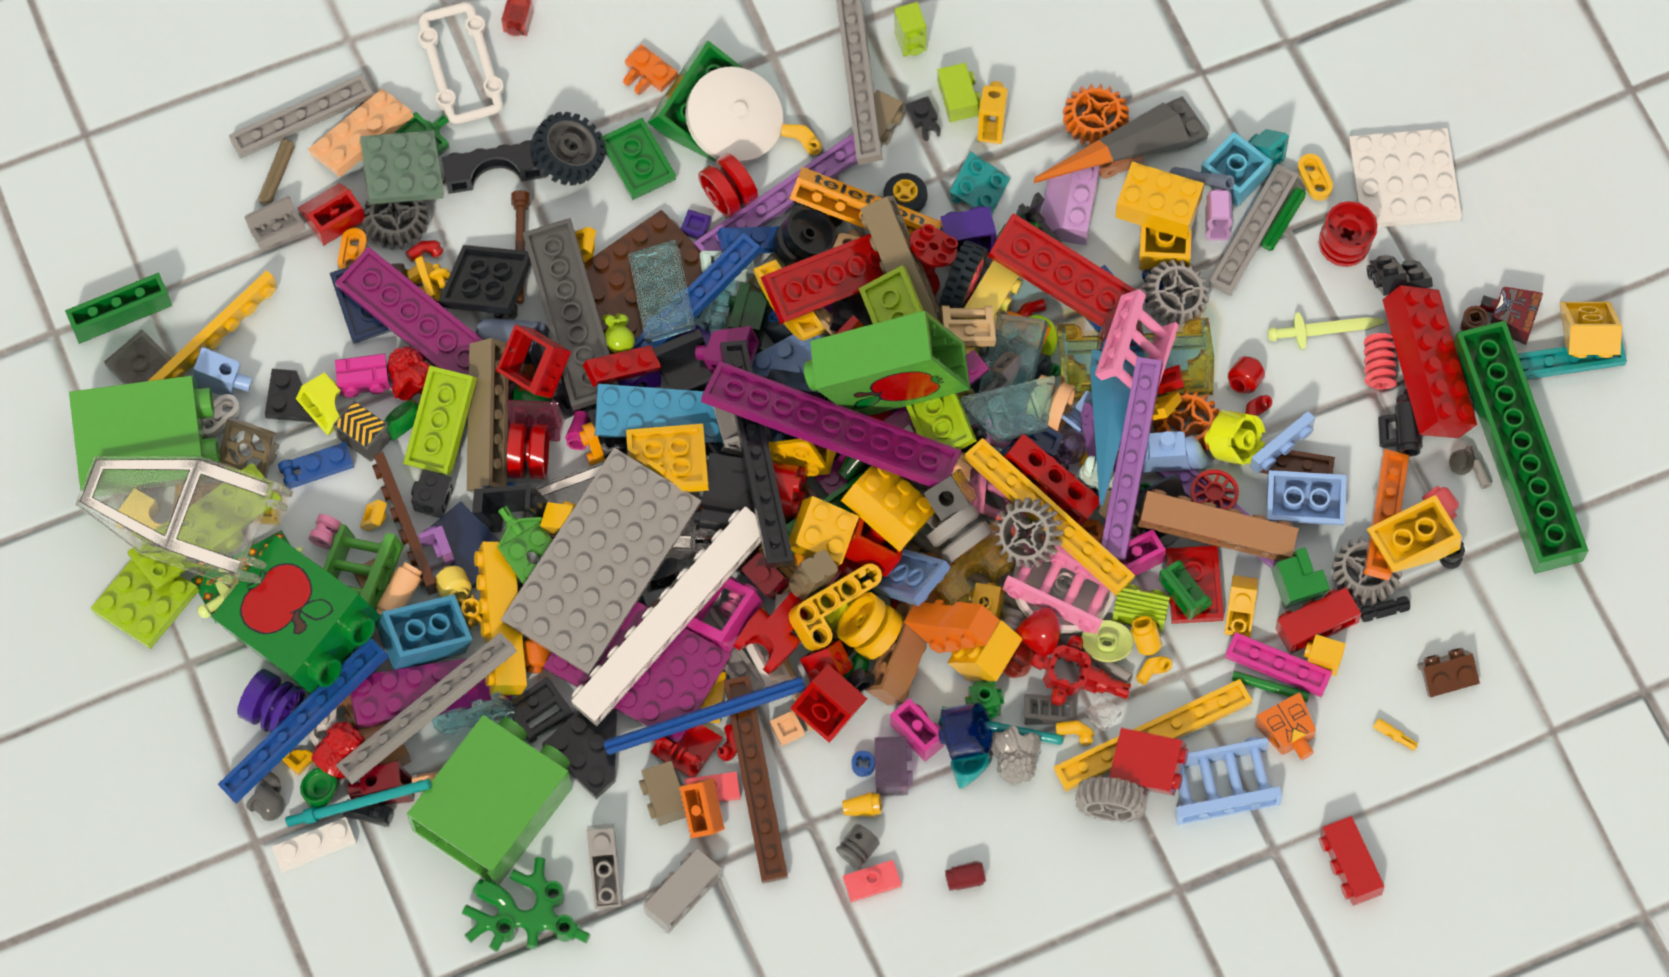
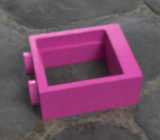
M731 576L685 628L730 653L747 622L759 610L763 601L757 595L758 590L748 583L742 585ZM726 588L744 598L722 631L702 622L722 590Z

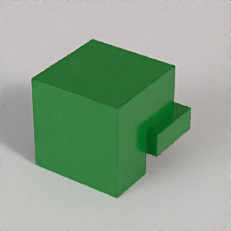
M1306 547L1295 550L1293 557L1277 562L1271 569L1284 609L1323 597L1330 589L1324 570L1314 572Z

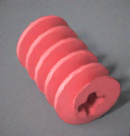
M1375 333L1364 339L1365 383L1371 388L1384 390L1397 386V381L1394 380L1397 372L1393 370L1397 365L1395 361H1392L1396 359V353L1392 352L1396 348L1395 344L1390 342L1393 340L1390 334Z

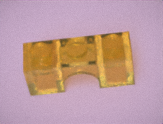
M994 536L988 540L983 539L969 555L964 554L955 561L954 566L945 574L944 579L934 587L933 592L940 600L945 602V605L954 606L955 602L968 603L973 599V588L966 581L970 575L982 573L994 583L1013 568V562L1007 561L1009 553L1000 554L1001 549L1004 547L1002 545H995L997 539Z

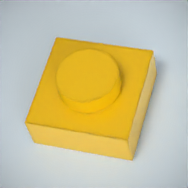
M378 499L366 504L360 528L370 531L380 527L386 518L385 508L387 503Z

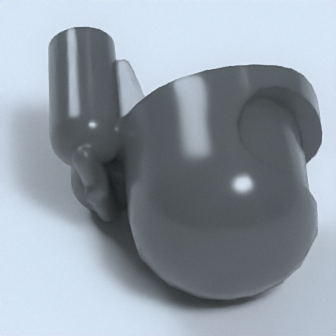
M270 771L260 781L262 788L246 803L247 809L251 812L256 811L265 821L278 819L285 810V800L279 794L282 789L280 779Z

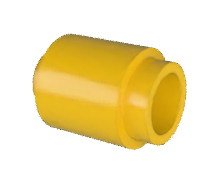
M1140 616L1132 622L1131 633L1137 651L1142 655L1157 653L1162 647V641L1156 622L1149 616Z

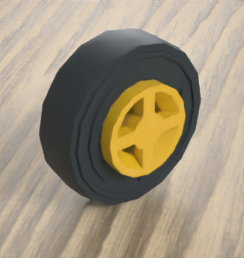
M899 173L891 177L883 190V197L894 195L897 204L916 212H920L925 207L928 199L927 187L923 180L910 173Z

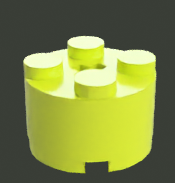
M1222 410L1214 419L1210 430L1206 432L1205 442L1209 445L1212 455L1219 461L1239 465L1251 464L1252 457L1264 448L1265 442L1262 441V433H1265V427L1262 420L1255 415Z

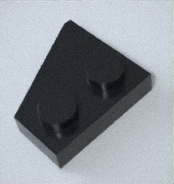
M272 369L265 408L266 419L314 422L313 418L296 400L302 386L297 370Z

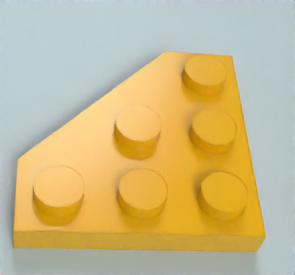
M703 424L626 430L629 457L669 480L682 491L696 492L709 490Z

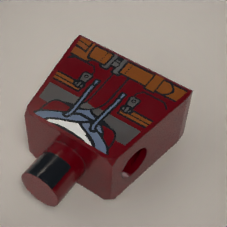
M1502 287L1499 299L1484 295L1480 307L1485 309L1486 312L1493 314L1490 324L1506 321L1512 339L1526 345L1543 293Z

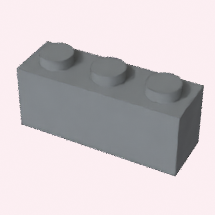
M698 848L693 854L689 852L680 862L681 866L676 872L671 871L663 879V885L658 891L653 890L644 900L645 914L668 934L722 878L721 868Z

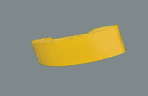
M777 260L754 268L757 281L771 306V301L760 277L781 269L782 267ZM813 311L784 323L791 333L802 341L825 332V327Z

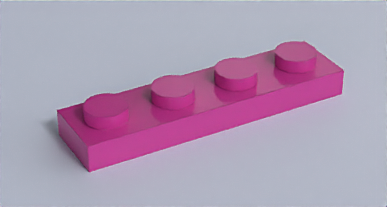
M1236 632L1225 654V658L1321 698L1332 675L1330 670Z

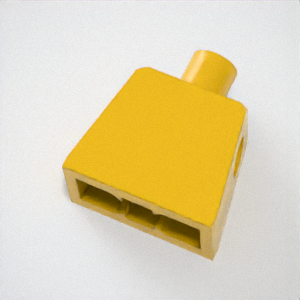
M999 81L991 82L989 86H984L982 90L978 119L977 141L1002 144L1008 89ZM988 116H996V121H989Z

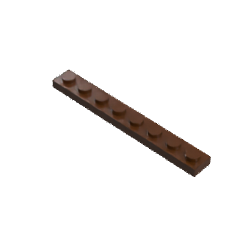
M749 675L723 680L727 700L753 692ZM756 707L732 714L730 718L762 883L787 879L788 873Z

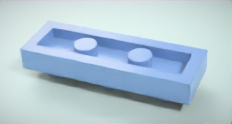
M1307 411L1257 452L1251 459L1250 468L1256 474L1263 469L1265 471L1270 469L1275 464L1277 457L1281 454L1287 455L1295 447L1294 443L1299 439L1305 440L1312 434L1315 417Z

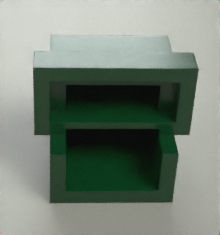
M740 282L737 296H730V308L725 327H722L721 330L751 326L759 340L758 347H761L765 334L762 326L767 311L770 308V303L764 293L751 291L750 284Z

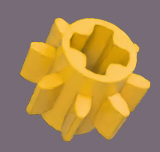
M471 595L466 600L461 598L460 609L466 624L469 625L470 629L478 624L481 625L483 614L479 613V602L474 598V595Z

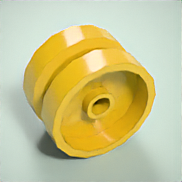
M872 592L864 593L852 601L843 612L836 630L837 637L848 646L854 647V650L867 660L875 659L885 653L896 640L902 627V615L891 606L885 605V602Z

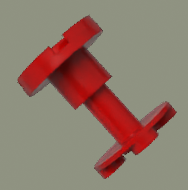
M924 224L911 234L909 242L911 251L921 261L936 296L940 288L938 275L935 273V267H946L954 262L958 253V241L945 232L936 229L933 225Z

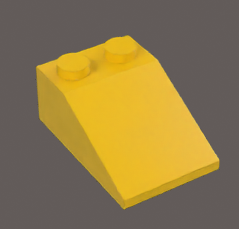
M1560 302L1565 347L1569 355L1577 358H1585L1588 355L1610 358L1613 355H1620L1622 324L1611 302Z
M1436 495L1367 528V532L1392 573L1437 561L1460 550L1462 536Z

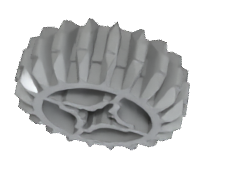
M1174 259L1170 260L1168 264L1164 261L1159 264V268L1154 267L1151 270V274L1146 276L1145 280L1148 283H1145L1142 289L1147 291L1145 293V300H1149V302L1145 305V308L1152 307L1154 311L1151 313V316L1154 317L1158 314L1160 316L1159 323L1167 319L1168 324L1176 322L1179 325L1178 327H1182L1184 322L1190 325L1193 323V319L1198 320L1201 317L1200 312H1204L1207 309L1205 303L1209 302L1210 297L1205 294L1209 292L1210 288L1203 286L1207 278L1200 279L1201 270L1194 272L1192 270L1193 264L1185 267L1184 260L1179 261L1178 264H1176ZM1168 276L1167 287L1159 290L1161 278ZM1172 290H1176V292H1178L1180 296H1179V297L1176 296L1177 293L1174 294V293L1171 292V291H1172ZM1193 296L1191 308L1184 310L1185 299Z
M1027 497L1024 501L1016 499L1014 505L1011 503L1006 505L1007 511H1000L999 515L1003 520L995 521V525L1000 527V530L994 531L993 534L1000 536V540H997L995 545H1003L1004 548L1001 549L1000 554L1009 553L1007 557L1008 562H1013L1016 559L1017 567L1025 564L1026 568H1032L1033 564L1039 567L1043 565V561H1051L1050 554L1056 555L1058 553L1055 546H1060L1063 542L1057 539V536L1063 535L1064 531L1057 530V526L1061 525L1062 521H1054L1053 518L1057 515V512H1048L1050 504L1046 503L1041 507L1040 499H1035L1032 502V499ZM1030 512L1039 517L1040 519L1035 522H1030L1027 519V517L1024 518L1021 513ZM1012 524L1016 529V534L1013 538L1011 535ZM1035 527L1031 530L1032 534H1029L1031 535V537L1023 538L1026 535L1025 532L1027 531L1025 529ZM1044 527L1046 530L1045 542L1041 537V532ZM1025 543L1030 549L1034 548L1036 553H1026L1017 546Z
M1360 537L1357 544L1350 540L1348 547L1341 546L1340 553H1337L1334 557L1336 562L1332 564V570L1335 571L1332 579L1337 580V589L1347 588L1354 601H1356V598L1361 599V604L1364 605L1366 599H1369L1373 605L1376 604L1377 598L1383 602L1386 600V595L1392 596L1394 594L1393 588L1397 589L1399 587L1402 571L1392 573L1389 581L1366 574L1362 578L1366 558H1358V556L1366 555L1368 542H1364V539ZM1347 569L1351 570L1350 573L1357 577V583L1351 579ZM1370 583L1377 584L1375 586H1366Z
M1101 776L1098 778L1090 777L1089 779L1082 780L1078 785V789H1076V807L1080 812L1085 813L1086 816H1092L1094 819L1119 821L1121 823L1123 821L1131 822L1144 816L1147 792L1138 784L1130 783L1129 780L1111 778L1110 776L1108 778Z

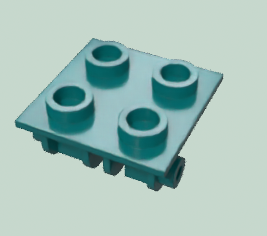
M970 151L949 190L950 200L955 204L963 201L972 208L976 206H989L992 214L1011 178Z

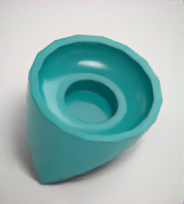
M967 745L956 751L950 764L959 789L975 781L991 764L992 757L984 747L980 745Z

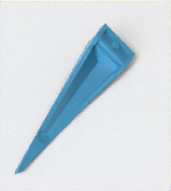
M1092 350L1090 376L1099 503L1103 506L1121 443L1131 389L1116 376L1101 381L1095 375L1102 350ZM1133 351L1138 357L1143 358V352ZM1125 359L1123 369L1133 377L1135 367Z

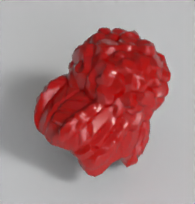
M404 346L395 349L388 359V373L391 374L390 378L393 380L391 389L394 397L400 400H411L417 393L422 395L430 366L429 363L424 361L418 350L411 347L407 348Z
M337 722L332 724L327 730V736L316 745L311 759L323 772L333 777L344 779L345 776L339 771L336 764L364 743L365 737L348 722Z

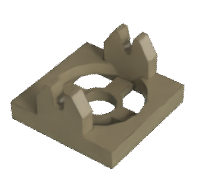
M233 417L227 418L220 447L221 467L240 472L247 466V461L254 457L262 460L256 468L266 479L269 466L277 458L275 452L280 446L275 442L277 433ZM240 431H245L244 439L237 442L234 439ZM253 434L257 435L262 441L264 452L255 448V445L252 443ZM244 443L250 446V456L247 457L240 453V444ZM231 450H235L236 455L239 457V462L233 458Z

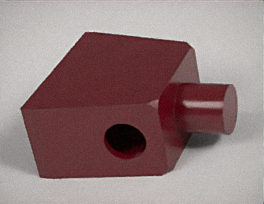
M398 761L375 766L360 778V782L349 783L348 793L351 799L412 783V776ZM410 794L374 805L413 802L414 795Z

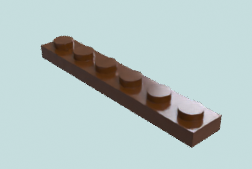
M384 452L375 454L376 464L372 465L377 480L381 478L385 486L381 487V491L385 501L391 500L393 508L389 510L394 523L399 522L402 529L398 530L403 545L408 543L411 550L407 552L409 561L412 566L417 565L418 570L422 572L419 577L421 578L419 586L421 589L426 588L428 595L438 592L436 581Z

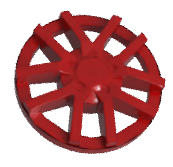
M1211 469L1200 473L1193 480L1190 495L1195 503H1218L1220 509L1227 510L1237 504L1239 488L1235 479L1230 474L1222 470ZM1215 474V480L1212 482L1208 475ZM1220 476L1226 478L1223 484L1218 482ZM1203 479L1207 483V485L1204 486L1199 482V480ZM1229 482L1233 485L1234 489L1226 488ZM1195 486L1199 488L1201 491L1195 493ZM1232 494L1234 495V499L1224 495ZM1205 497L1201 502L1197 501V498ZM1223 502L1230 504L1224 508Z

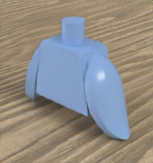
M1182 431L1150 433L1143 473L1190 470V467L1192 469H1205L1211 465L1212 461L1194 436L1186 437Z

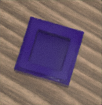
M688 209L681 230L686 236L699 239L708 232L712 216Z

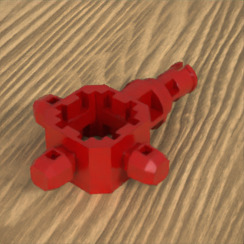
M1072 635L1066 646L1056 647L1049 657L1036 652L1032 656L1030 664L1036 669H1045L1042 680L1046 688L1052 689L1050 698L1052 704L1062 706L1068 695L1073 696L1079 693L1081 689L1093 694L1097 692L1104 694V692H1107L1124 700L1129 695L1130 683L1110 678V674L1104 673V669L1091 666L1092 661L1089 655L1082 652V637ZM1063 657L1068 662H1077L1076 666L1080 667L1077 682L1074 681L1071 684L1069 680L1057 679L1058 675L1054 674L1057 659L1060 660Z

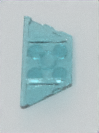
M1045 377L960 398L963 408L986 429L987 433L996 442L1018 438L1023 433L1027 436L1044 432L1048 426V414L1051 407V395L1055 377Z

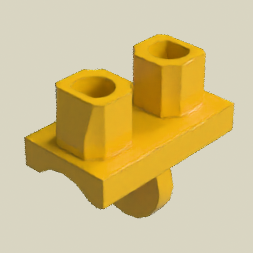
M422 256L416 258L417 265L407 271L410 281L415 285L422 282L423 287L420 289L439 303L442 294L440 289L445 287V281L448 280L450 271L446 268H441L440 264L432 265L431 263H426Z

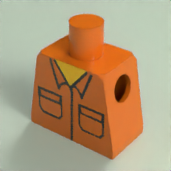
M1300 692L1256 716V727L1280 754L1284 755L1295 750L1300 760H1304L1314 753L1308 742L1314 738L1316 729Z

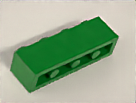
M158 272L67 309L65 312L77 341L81 344L172 306V303Z

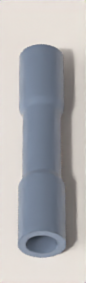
M1173 167L1170 170L1172 174L1202 182L1211 188L1231 190L1234 186V178L1231 175L1197 172L1180 167Z

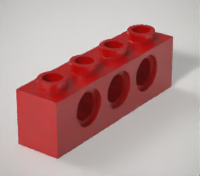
M1024 433L1003 456L1080 526L1088 520L1100 504L1099 497L1093 490L1085 486L1073 473L1066 470L1054 457L1048 455Z

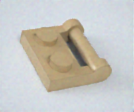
M941 306L942 325L964 341L965 346H995L996 335L993 306H984V308H950V306ZM951 318H984V319L951 320Z

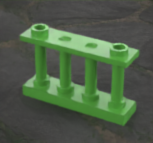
M341 524L339 531L333 538V545L323 569L337 579L341 571L368 576L362 589L348 587L357 592L376 610V605L391 580L404 545L395 534L390 533L385 534L381 543L356 539L351 530L345 524ZM350 548L378 553L371 566L345 561Z

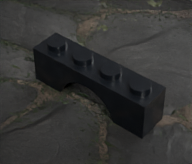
M531 140L514 145L502 144L490 149L478 148L467 153L455 152L442 157L448 194L473 190L478 177L491 169L502 168L510 170L519 177L521 182L546 178L543 175L545 169L538 170L536 167L538 162H533L532 160L533 153H530Z

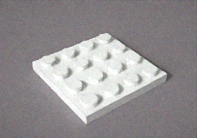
M1448 128L1349 136L1348 142L1357 202L1365 205L1372 211L1376 217L1378 227L1461 220L1462 215Z

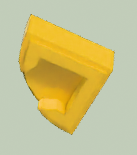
M306 749L293 750L281 761L300 776L313 762L311 759L313 752Z

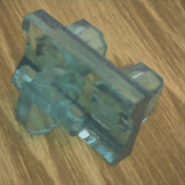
M723 290L701 312L703 313L701 323L704 325V330L710 333L711 328L722 329V327H725L727 315L725 312L716 311V307L729 308V299L732 296L731 291Z

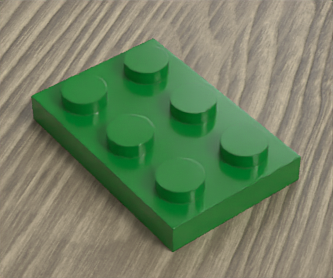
M643 117L603 135L599 139L605 141L606 155L632 200L677 180L675 172Z

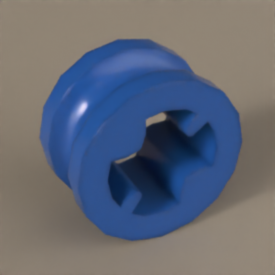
M859 751L854 754L851 760L853 772L859 777L871 775L875 769V758L868 751ZM861 759L863 762L868 760V768L863 766L858 768V760Z

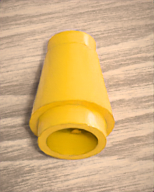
M871 791L848 800H843L842 802L845 816L876 818V815L882 814L880 793L874 794Z

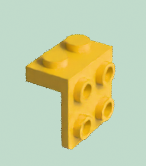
M802 439L768 442L773 463L805 467L808 470L807 476L830 474L836 452L818 445L814 446L813 443Z

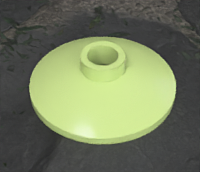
M1103 620L1097 634L1084 631L1082 633L1084 651L1098 661H1119L1128 656L1133 648L1131 632L1127 627L1115 621Z

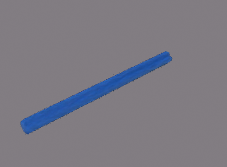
M796 677L605 740L604 747L606 753L611 755L805 690V684L802 677Z

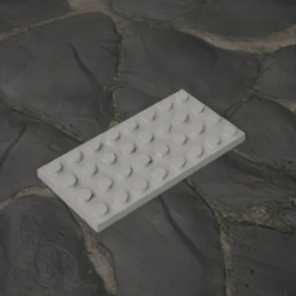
M613 448L501 618V621L590 676L702 504V501L687 491H682L669 480Z

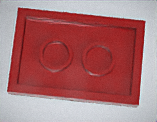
M1218 546L1166 548V566L1168 567L1174 562L1181 560L1186 571L1204 594L1210 597L1213 603L1212 606L1191 620H1188L1170 596L1171 624L1223 621Z

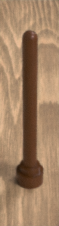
M518 190L511 193V205L516 210L515 250L525 251L523 232H525L526 210L531 205V194L527 191ZM525 281L517 297V304H522L525 300Z

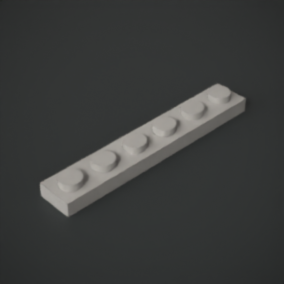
M360 74L229 135V138L241 159L367 101L373 96V92L363 74Z
M1276 164L1212 275L1209 286L1231 296L1260 247L1263 238L1299 178L1298 173Z

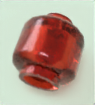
M1021 641L1003 673L1011 678L1026 676L1032 668L1030 663L1035 652Z

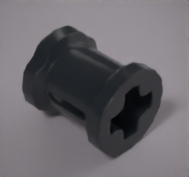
M1461 541L1460 550L1456 551L1453 555L1449 554L1439 559L1441 565L1448 569L1459 567L1465 553L1464 543Z

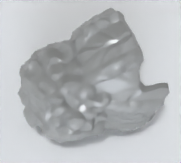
M1011 726L1004 732L995 733V736L992 738L991 750L998 759L997 772L1007 783L1017 785L1023 781L1028 782L1034 777L1035 763L1037 761L1035 757L1040 753L1041 739L1038 735L1030 732L1022 736L1019 734L1016 726Z

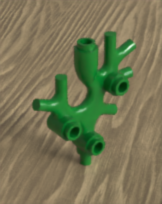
M543 857L535 858L534 872L531 875H526L513 869L509 879L534 891L536 903L533 908L529 910L519 909L513 897L506 889L488 879H479L473 893L477 895L478 899L497 907V915L490 916L467 904L462 911L463 915L476 921V925L464 934L466 939L471 943L484 932L492 931L494 937L489 948L496 952L499 951L503 942H510L515 938L516 928L519 927L527 932L526 947L529 949L537 948L538 935L544 930L555 932L556 937L563 942L578 939L587 943L591 934L580 929V925L575 923L570 916H557L553 908L559 907L564 902L565 895L563 887L559 882L546 880L544 875L545 858ZM552 894H557V895H558V896L555 897V898H550V896H551ZM564 928L569 929L567 932H561ZM509 929L507 933H502V930Z

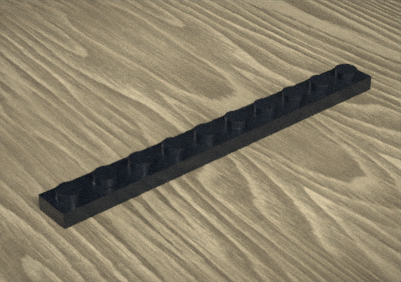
M746 340L720 343V352L724 363L753 373ZM734 414L766 567L768 569L793 566L794 559L765 426Z

